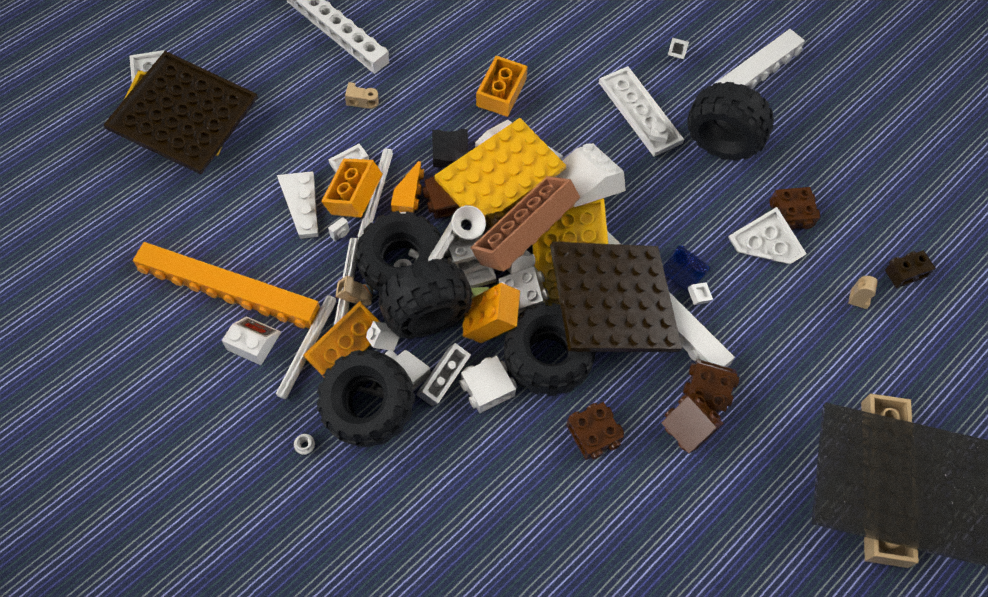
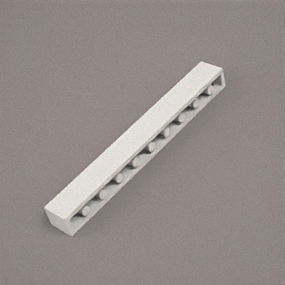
M607 231V233H608V244H620V243ZM669 292L681 345L688 352L690 358L694 361L697 358L728 367L735 357Z

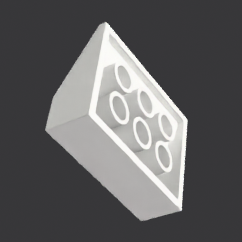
M593 143L583 145V147L575 149L562 160L566 164V169L555 176L557 178L571 179L580 196V199L575 202L574 207L626 191L624 171Z

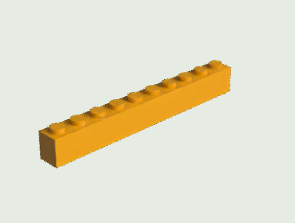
M143 242L132 260L137 270L143 274L150 273L160 280L167 279L175 285H185L195 292H205L212 298L219 297L227 303H237L247 310H257L264 316L271 315L282 322H292L299 328L304 329L306 327L310 329L320 310L319 302L146 242Z

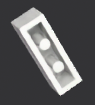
M456 343L451 345L416 395L431 406L438 404L471 354Z

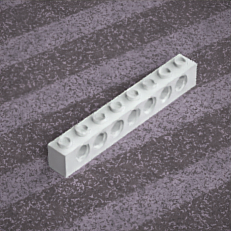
M286 0L374 74L389 63L388 50L384 46L379 45L373 37H369L362 28H358L351 19H347L341 11L332 7L330 2L325 0Z

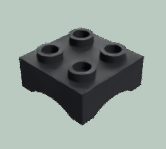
M468 129L451 132L432 130L433 167H447L468 153Z

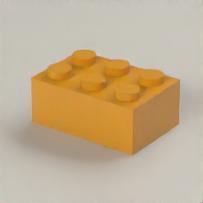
M495 56L476 92V106L508 117L527 80L528 66Z
M343 158L321 202L331 215L361 218L383 174L374 160Z
M499 283L473 297L471 308L465 314L462 324V336L483 343L517 327L520 290L504 283Z

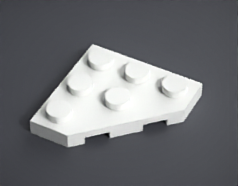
M777 207L728 236L736 251L747 255L791 264L806 255L805 250Z

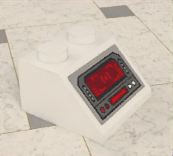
M246 316L231 325L222 342L228 351L262 365L281 332Z

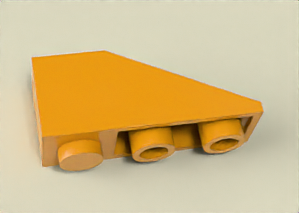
M420 161L415 164L394 189L391 202L392 212L399 211L401 213L408 211L415 213V210H418L419 199H417V196L421 195L422 190L420 180L424 179V169H421Z

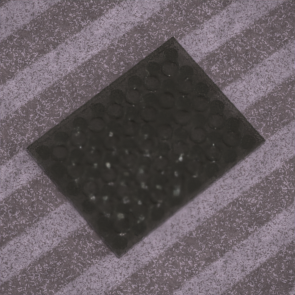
M825 402L822 408L812 524L987 567L988 440Z

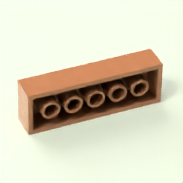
M546 176L470 247L480 265L503 272L509 269L518 257H521L531 245L536 243L537 239L547 232L550 226L557 220L561 219L563 214L580 199L571 179Z

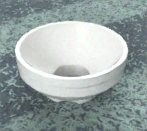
M470 205L457 209L451 220L453 232L463 240L478 238L484 232L486 226L483 213L478 208ZM463 220H468L471 223L470 230H464L461 227Z

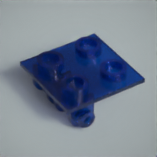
M678 245L675 249L676 252L663 265L665 276L689 293L688 287L697 284L711 267L707 265V262L700 260L699 256H695L693 252L691 253L685 249V246Z

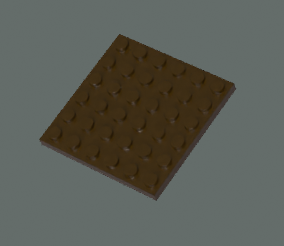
M164 51L103 125L110 132L198 174H202L258 99V95Z
M552 241L550 250L568 351L680 352L682 350L658 246Z

